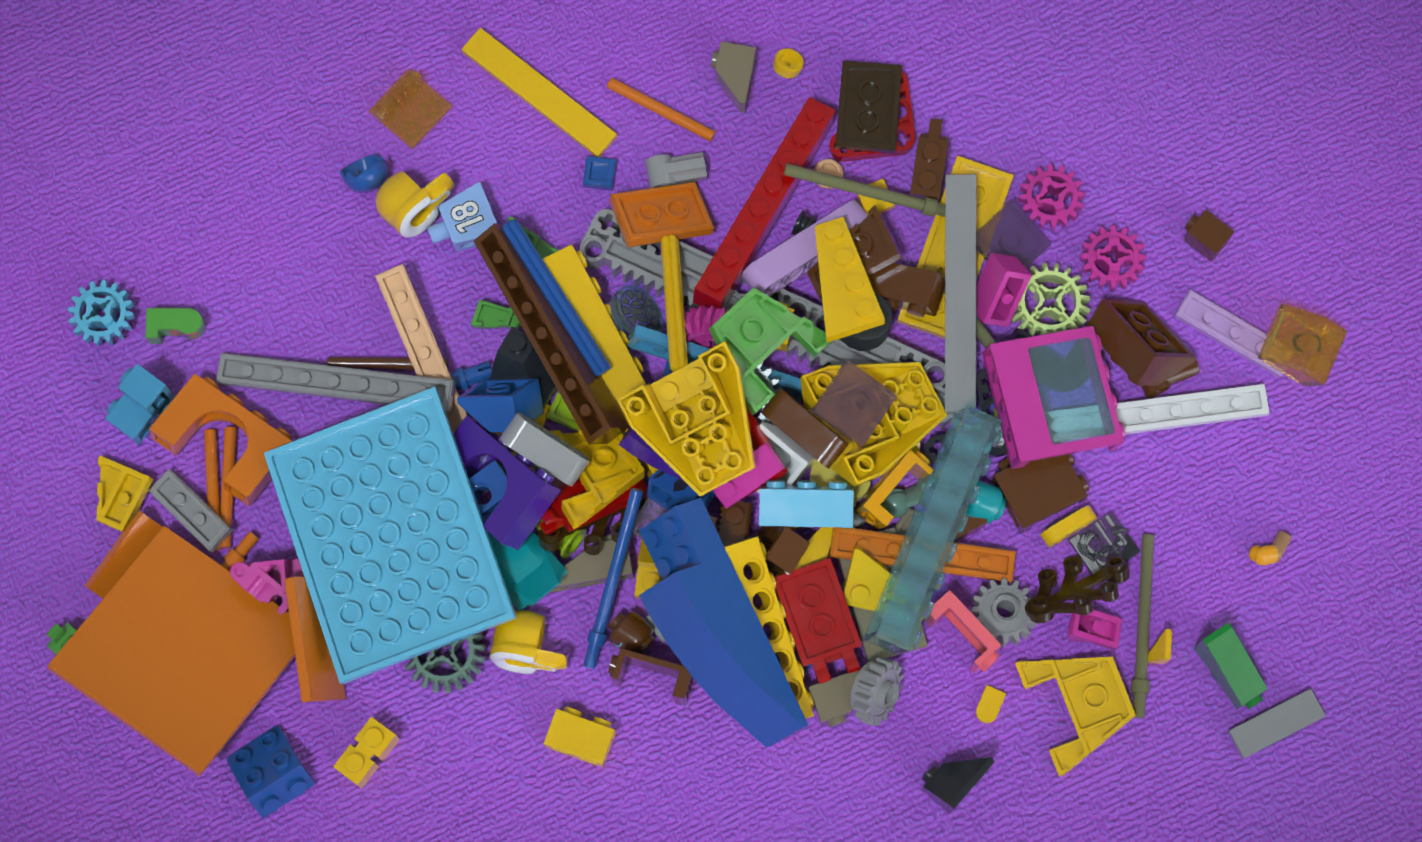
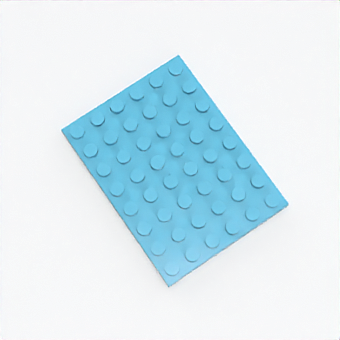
M436 387L264 452L340 684H346L517 618L487 530L484 528V522L439 391Z

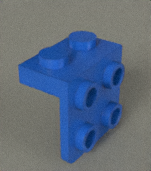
M278 726L272 727L227 758V763L246 798L262 818L275 812L315 785L311 775L299 761L286 736Z

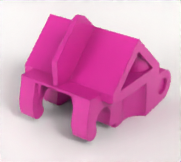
M281 559L246 564L237 562L230 570L232 578L261 603L263 601L266 603L271 601L276 603L281 596L283 603L277 609L279 614L289 613L285 579L304 577L299 559Z

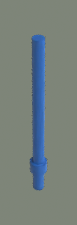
M631 488L594 627L588 633L587 642L589 645L583 666L595 669L600 648L606 642L607 633L605 630L643 491Z

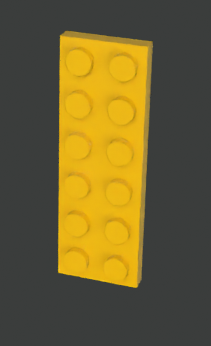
M957 156L950 175L976 174L977 280L1014 175ZM946 188L940 204L946 205ZM935 215L916 268L938 272L942 278L945 276V217ZM943 291L936 316L925 314L924 317H916L907 313V310L901 309L897 323L945 339V292Z

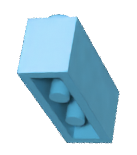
M767 480L766 485H760L759 526L853 528V487L847 486L845 481H829L828 486H816V481L801 480L797 481L796 486L785 485L784 480Z

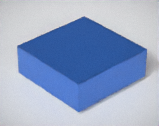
M586 156L583 187L613 191L616 159Z

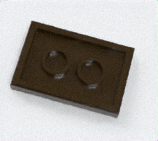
M843 60L835 149L895 154L902 65Z

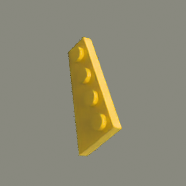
M844 217L815 225L826 342L829 343L884 325L885 318Z

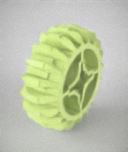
M1047 263L1042 264L1041 272L1035 266L1030 267V274L1032 276L1015 311L1017 313L1012 318L1013 323L1022 321L1018 329L1024 331L1029 329V334L1034 336V334L1043 335L1077 329V325H1085L1086 319L1083 316L1088 315L1090 312V308L1085 306V304L1090 302V296L1081 295L1087 290V286L1076 285L1080 281L1079 275H1075L1073 278L1068 277L1071 272L1070 268L1067 267L1064 273L1058 272L1060 268L1058 263L1054 264L1052 271L1049 270ZM1054 283L1059 285V287H1057L1056 289H1047L1042 284H1038ZM1029 290L1033 293L1032 298L1037 303L1031 314H1029L1025 305V295ZM1067 293H1069L1073 302V313L1070 317L1065 313L1066 309L1061 302ZM1057 297L1053 308L1050 305L1049 308L1044 307L1042 309L1045 299L1048 301L1049 299L1054 300ZM1048 317L1053 319L1056 323H1060L1055 325H1048L1040 323L1038 321Z

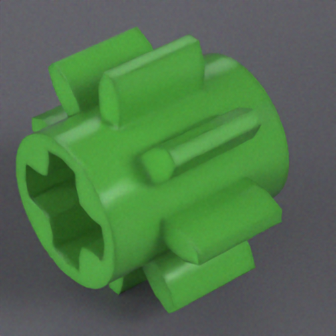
M68 622L63 627L56 623L46 633L51 638L46 646L57 655L77 629Z

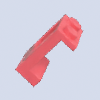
M949 590L926 611L923 620L932 629L946 617L981 654L972 664L971 672L975 674L979 669L985 672L1000 656L997 652L1001 644Z

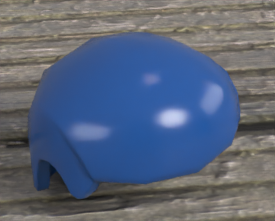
M372 154L340 170V175L352 191L368 193L376 190L386 180L388 167L382 156L378 158L376 154Z

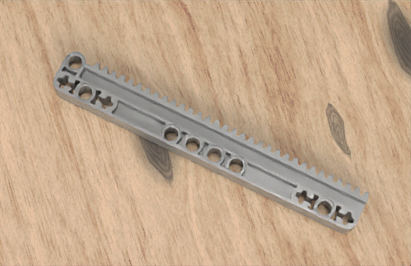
M603 209L597 212L580 244V251L587 262V267L599 269L606 265L611 268L614 278L622 273L623 282L627 283L633 278L634 287L637 288L644 283L645 292L648 293L655 288L657 298L664 294L662 253L660 256L656 255V250H661V242L651 245L627 247L613 210ZM612 222L613 228L608 227L606 231L602 230V225ZM679 241L683 305L688 303L689 312L691 308L700 307L693 303L694 288L713 256ZM591 247H598L602 250V253L595 258L586 255L587 250ZM742 278L741 281L739 282V284H740V283H745V284H747L746 281H745L743 278ZM781 289L771 295L777 298L778 302L789 305L790 309H802L806 314L804 317L812 321L814 326L824 321L822 306L785 289ZM734 291L725 306V310L729 311L746 294H739ZM790 335L786 357L790 358L796 353L798 354V363L807 358L809 359V368H812L816 363L819 364V369L833 365L905 363L907 359L912 362H920L924 366L923 369L926 374L935 371L942 375L943 380L940 383L931 382L945 409V363L889 337L879 347L870 351L852 349L838 339L830 342L819 354L813 357L793 335ZM947 414L948 416L940 423V429L943 430L949 424L951 425V433H956L961 428L966 414Z

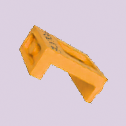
M909 450L880 478L869 491L867 497L863 498L854 510L865 518L866 523L877 531L886 527L894 516L880 504L907 472H910L917 479L929 476L934 471L928 466L930 464L929 459L919 451L913 453Z

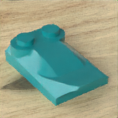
M533 530L519 550L501 544L487 531L510 600L519 611L528 605L533 606L561 583V578L568 574L567 570L550 551H545L540 547L539 537Z

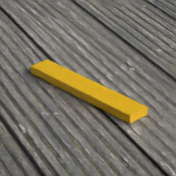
M479 28L461 49L464 55L595 157H601L617 138V134L482 28Z

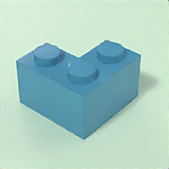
M136 364L133 369L129 368L120 379L121 384L118 388L124 395L120 400L116 399L110 404L107 409L108 415L105 419L139 446L150 433L149 428L175 398V395L163 382L139 364Z

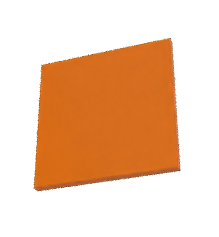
M163 526L47 665V669L201 777L295 658L288 612L279 614L277 609L280 606L273 601L270 603L263 601L261 603L232 578L230 571L166 526Z

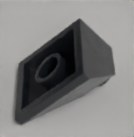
M511 327L496 353L490 379L538 378L544 410L556 390V386L526 333Z
M991 757L943 763L939 769L933 766L922 778L926 784L921 790L948 814H951L995 761Z

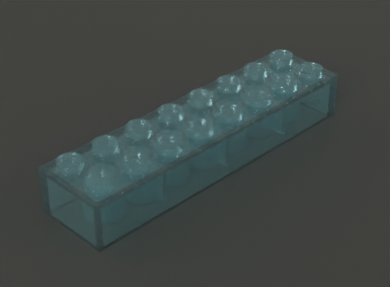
M969 405L954 413L932 469L934 471L927 479L863 638L864 641L896 655L910 652L911 648L916 649L922 636V631H919L923 619L927 620L934 606V602L930 601L934 590L939 591L945 579V573L942 572L946 561L950 562L955 554L957 545L954 544L956 535L958 532L962 533L967 524L968 516L965 513L969 503L973 504L979 494L980 487L976 485L980 475L984 476L989 469L991 459L988 458L990 450L992 446L996 447L1001 439L1003 430L999 429L1002 422L1001 419Z

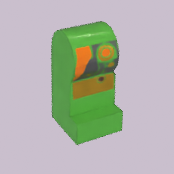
M146 308L145 338L150 344H162V336H184L187 339L194 340L201 337L205 332V322L195 309Z

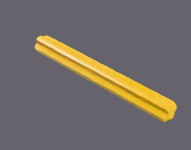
M675 235L663 236L661 239L669 365L670 369L674 372L686 366L688 360L679 240Z

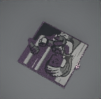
M1110 511L1067 540L1091 575L1103 569L1106 560L1112 556H1121L1127 562L1141 553L1130 537L1129 529L1123 527L1113 511Z

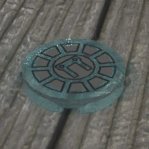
M628 285L623 286L613 294L614 297L610 301L611 315L617 327L621 331L625 329L629 333V338L636 325L662 332V313L657 303L647 292L639 287Z

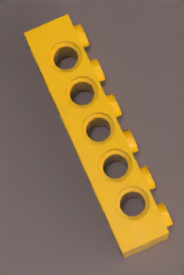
M753 537L724 546L762 628L764 624H767L771 629V636L768 640L774 653L780 658V666L805 719L814 716L812 711L814 707L813 699L804 686V670L801 663L796 660L793 651L795 648L794 638L787 631L784 622L786 617L782 603L777 600L775 593L776 581L773 574L768 571L765 561L767 553L763 543L759 542L758 537ZM746 564L752 569L750 580L743 573ZM755 594L759 595L762 601L759 610L753 605Z

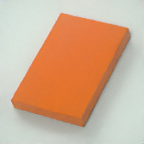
M696 182L610 195L609 202L627 247L659 243L663 236L675 235L679 240L713 234L714 226Z

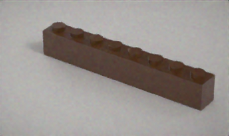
M494 223L473 242L588 444L610 443L630 427L602 377L593 374L502 231L504 224Z

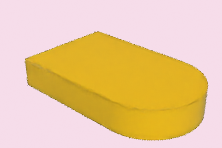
M986 685L976 708L978 720L982 723L993 722L999 713L1006 693Z

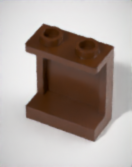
M1071 454L1030 461L1024 467L1011 469L1010 466L993 475L991 481L994 486L1001 489L1003 498L1006 500L1005 507L1020 534L1030 530L1036 523L1078 502L1080 504L1087 499L1088 494L1086 492L1089 491V487L1081 474L1077 476L1072 467L1074 459Z

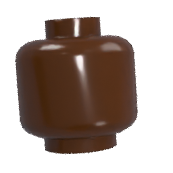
M635 611L628 612L625 616L619 613L608 626L612 630L609 635V641L619 651L621 648L643 654L655 640L652 636L653 626Z

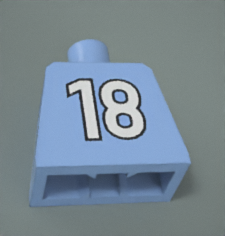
M478 182L442 203L438 208L443 221L429 226L427 229L433 244L451 238L455 251L476 248L473 240L491 225L497 223L481 183Z

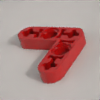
M903 71L901 73L902 83L900 86L899 105L903 106L907 113L903 118L898 119L897 137L898 134H903L905 139H909L906 141V145L900 146V143L896 141L895 154L867 151L855 152V150H846V153H841L840 149L834 148L836 146L835 134L829 143V152L833 159L847 162L900 156L912 151L915 144V130L908 79Z

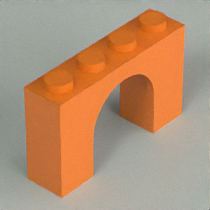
M194 373L149 428L151 438L176 456L194 433L208 423L224 421L238 426L248 438L247 448L239 461L223 479L224 489L250 507L272 479L264 452L293 442L291 440L292 437L280 427L275 429L267 424V419L261 413L255 410L252 412L248 411L243 407L242 401L233 394L225 395L218 390L219 386L210 378L204 377L202 379Z

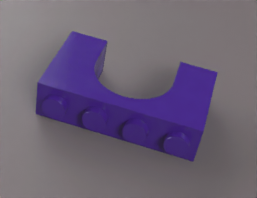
M466 416L453 435L468 478L474 476L494 460L501 461L507 473V487L504 496L484 523V528L501 544L519 550L561 489L553 483L555 478L542 468L537 470L533 466V462L504 444L500 440L502 434L498 436L494 432H489L476 419Z

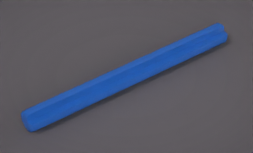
M516 219L508 221L502 226V231L595 376H602L610 370L608 361Z

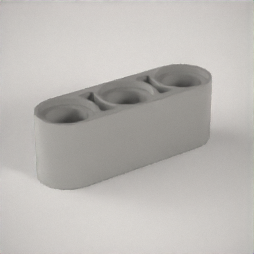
M519 412L516 413L500 436V440L508 447L569 486L574 485L590 462V459L582 452Z

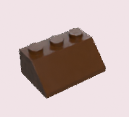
M1102 299L1086 326L1094 327L1095 334L1100 337L1102 347L1111 356L1110 359L1120 366L1128 375V379L1137 386H1158L1192 364L1196 359V356L1144 301Z

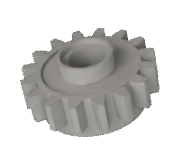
M1002 578L1000 585H997L994 580H990L988 589L981 586L978 590L979 596L974 595L971 601L975 607L970 609V612L1000 642L1001 647H1005L1007 642L1010 641L1014 646L1018 645L1020 636L1027 639L1030 635L1029 629L1033 630L1036 626V623L1032 622L1025 613V604L1031 600V598L1026 597L1029 588L1026 587L1023 590L1017 589L1019 581L1015 580L1012 586L1007 584L1006 578ZM997 609H1006L1011 617H1001Z
M877 657L876 661L868 662L858 673L851 691V706L856 711L855 717L859 718V721L871 726H879L881 720H887L888 712L894 711L893 706L899 701V691L903 687V685H900V681L904 677V674L900 673L902 666L898 665V662L885 657Z

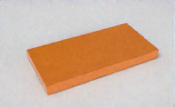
M305 577L286 578L284 582L301 701L304 703L346 699L344 684L339 683Z

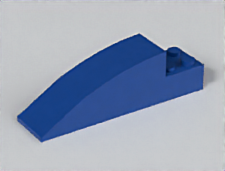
M699 498L674 506L641 528L639 532L662 581L640 594L639 597L667 644L691 676L716 704L766 748L808 726L805 716L702 499Z

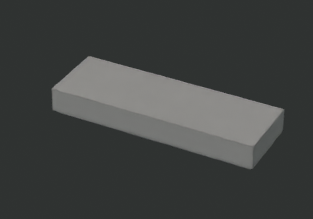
M170 468L148 490L210 552H214L233 531Z
M1309 689L1229 730L1228 734L1243 760L1326 717L1313 691Z

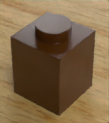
M1205 210L1200 217L1194 214L1185 225L1184 229L1187 230V233L1183 240L1212 262L1229 242L1234 231L1209 211Z

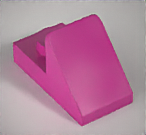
M1094 609L1087 615L1071 613L1068 631L1069 641L1088 642L1107 649H1117L1122 619Z

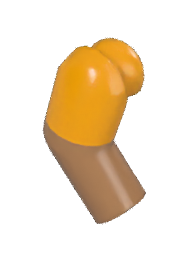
M1278 531L1271 545L1262 547L1255 545L1250 549V560L1261 566L1279 562L1292 537L1283 531Z

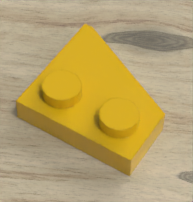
M99 456L98 465L101 468L100 483H97L99 503L97 505L96 520L123 533L138 512L154 479L115 461Z
M854 545L843 587V594L847 605L901 616L908 592V584L897 575L890 573L887 567L879 561L876 562L867 555L860 546Z

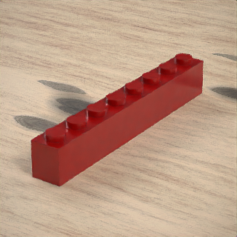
M811 97L807 99L695 286L693 303L699 306L704 305L707 308H710L711 305L719 309L726 306L742 279L743 271L751 264L800 181L798 178L783 175L785 164L789 163L808 168L833 125L836 110Z

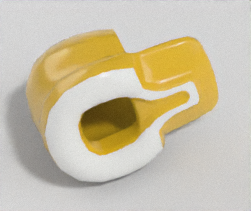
M397 172L389 177L378 189L375 198L377 212L401 236L405 238L415 237L423 233L427 227L435 222L438 217V207L454 189V182L447 173H442L425 188L421 189L405 172Z
M515 609L516 619L495 627L490 659L499 668L520 674H533L537 670L555 672L558 669H567V657L565 655L541 650L545 631V616L530 610L519 611Z

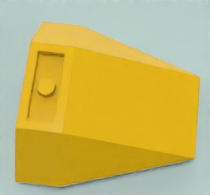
M726 341L698 355L699 359L650 385H642L617 399L630 427L699 496H703L756 468L741 371Z
M920 362L833 365L805 374L800 378L804 407L849 444L832 464L831 468L855 487L881 477L948 416Z

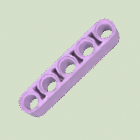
M856 200L849 201L752 262L743 271L742 278L751 288L754 287L770 297L806 274L818 262L815 225L844 217L848 230H850L855 224L858 226L868 214Z

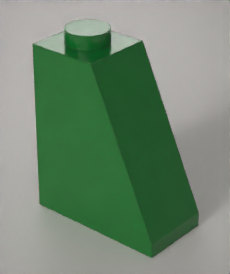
M1229 622L1204 638L1194 648L1237 710L1244 705L1249 710L1264 700L1260 694L1266 691L1267 687Z

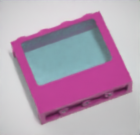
M1093 326L993 343L982 352L1011 469L1022 468L1034 460L1108 447L1109 451H1113L1124 443V426L1118 421L1116 413L1117 400L1114 393L1110 391L1108 383L1109 370L1102 361L1100 353L1102 350L1101 340L1095 334Z

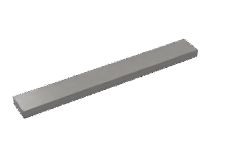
M976 174L946 175L945 413L976 414Z
M221 353L215 381L219 385L384 405L436 387L445 412H451L456 385L454 380Z

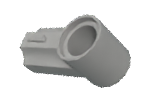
M703 152L677 157L656 155L645 160L650 188L707 179Z

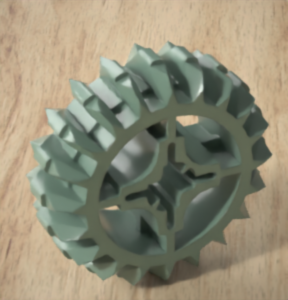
M480 632L443 646L444 648L452 647L449 652L454 662H451L448 657L446 658L443 655L438 658L437 654H440L438 649L431 651L423 665L419 655L409 659L413 661L405 665L407 671L417 669L411 677L414 682L424 677L421 682L423 689L428 688L431 682H433L432 691L434 693L439 692L442 684L444 685L445 693L450 694L451 684L455 683L458 691L463 690V685L460 680L465 678L467 683L472 684L474 681L469 673L471 671L478 675L481 673L480 668L474 664L475 662L485 663L486 661L485 657L477 655L478 652L486 651V645L476 644L484 636ZM467 639L469 655L463 666L457 659V651L462 646L461 643ZM441 665H449L456 671L447 676L429 673L433 668L436 669Z

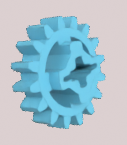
M102 280L100 287H97L91 281L90 289L87 291L80 287L79 291L82 295L80 297L72 296L71 299L76 305L75 307H68L67 310L71 315H74V317L68 320L71 326H77L74 329V333L78 337L83 335V340L87 344L94 339V343L98 347H101L103 340H106L109 345H113V337L115 336L121 340L124 339L121 331L123 329L131 331L132 327L127 321L135 319L133 312L128 311L135 307L131 300H127L129 294L125 290L120 291L117 283H114L109 288L106 280ZM100 295H107L105 298H96ZM87 304L86 313L83 315L84 307ZM101 309L106 313L102 318L97 313ZM121 311L120 317L116 323L117 313ZM98 328L108 329L105 331H96Z

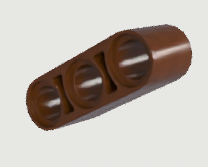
M779 388L761 410V413L828 469L849 445L782 388Z

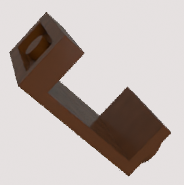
M621 648L618 656H612L608 673L612 677L614 686L621 687L627 664L677 678L672 694L673 701L676 704L686 706L694 678L684 666Z

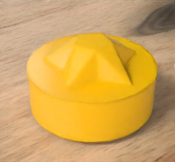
M789 48L779 50L773 60V69L784 78L797 77L804 65L803 57L797 51Z

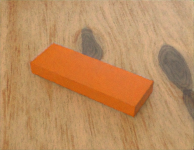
M138 510L84 586L103 599L163 527Z

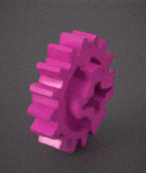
M1048 164L1047 171L1045 172L1040 167H1037L1035 170L1036 176L1028 173L1025 179L1028 184H1021L1020 191L1025 194L1019 195L1018 202L1026 203L1022 207L1021 212L1022 214H1031L1029 223L1034 222L1036 219L1040 221V229L1045 226V223L1050 224L1051 231H1055L1057 223L1066 228L1068 225L1067 218L1075 221L1078 216L1075 211H1081L1084 204L1079 201L1084 199L1085 192L1077 191L1081 187L1082 182L1072 181L1075 174L1073 171L1065 175L1063 173L1064 166H1060L1058 171H1053L1052 164ZM1038 185L1040 193L1032 199V190ZM1049 193L1051 197L1057 196L1056 201H1053L1052 198L1046 199V195ZM1071 196V205L1065 210L1063 201Z
M1115 225L1111 226L1109 232L1100 227L1098 236L1090 233L1088 237L1090 243H1083L1081 249L1086 253L1080 255L1079 261L1086 262L1087 264L1082 267L1081 271L1082 273H1091L1088 279L1090 283L1095 280L1099 281L1098 289H1102L1105 284H1108L1110 291L1114 292L1116 285L1119 284L1125 290L1128 286L1127 280L1133 284L1136 283L1138 277L1135 273L1142 274L1144 267L1139 264L1144 263L1146 260V255L1139 254L1143 250L1144 244H1135L1138 235L1135 233L1130 237L1127 236L1126 227L1122 229L1121 233L1116 231ZM1107 241V244L1103 249H1097V251H1094V249L1100 243ZM1120 242L1123 243L1125 246H1127L1128 249H1126L1124 246H1122V245L1120 244ZM1109 254H1114V258L1118 259L1116 263H1112L1111 258L1108 257ZM1132 266L1126 273L1119 276L1122 268ZM1097 267H1100L1106 274L1102 273Z

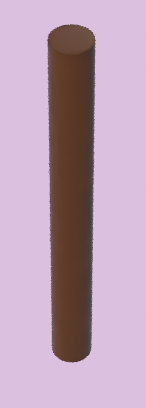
M327 357L328 366L353 369L414 370L409 357ZM444 358L449 370V358Z

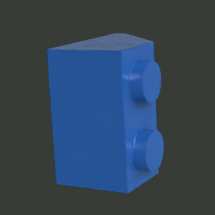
M538 378L483 380L457 397L458 404L489 432L503 433L517 412L533 421L544 413Z

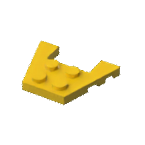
M580 429L578 433L562 434L560 430L550 431L590 459L589 464L579 476V480L587 492L563 500L561 509L573 529L578 528L644 478L645 470L638 458L618 445L623 438L622 433L608 444L589 445Z
M1113 657L1018 661L1015 663L1025 690L1052 679L1057 680L1079 739L1049 750L1059 777L1068 773L1136 716Z

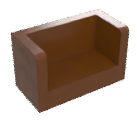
M762 526L756 536L766 549L765 561L768 571L771 573L791 575L810 544L786 526Z

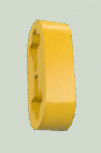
M1087 505L1042 532L1040 536L1047 547L1051 548L1093 523L1097 516L1090 505Z

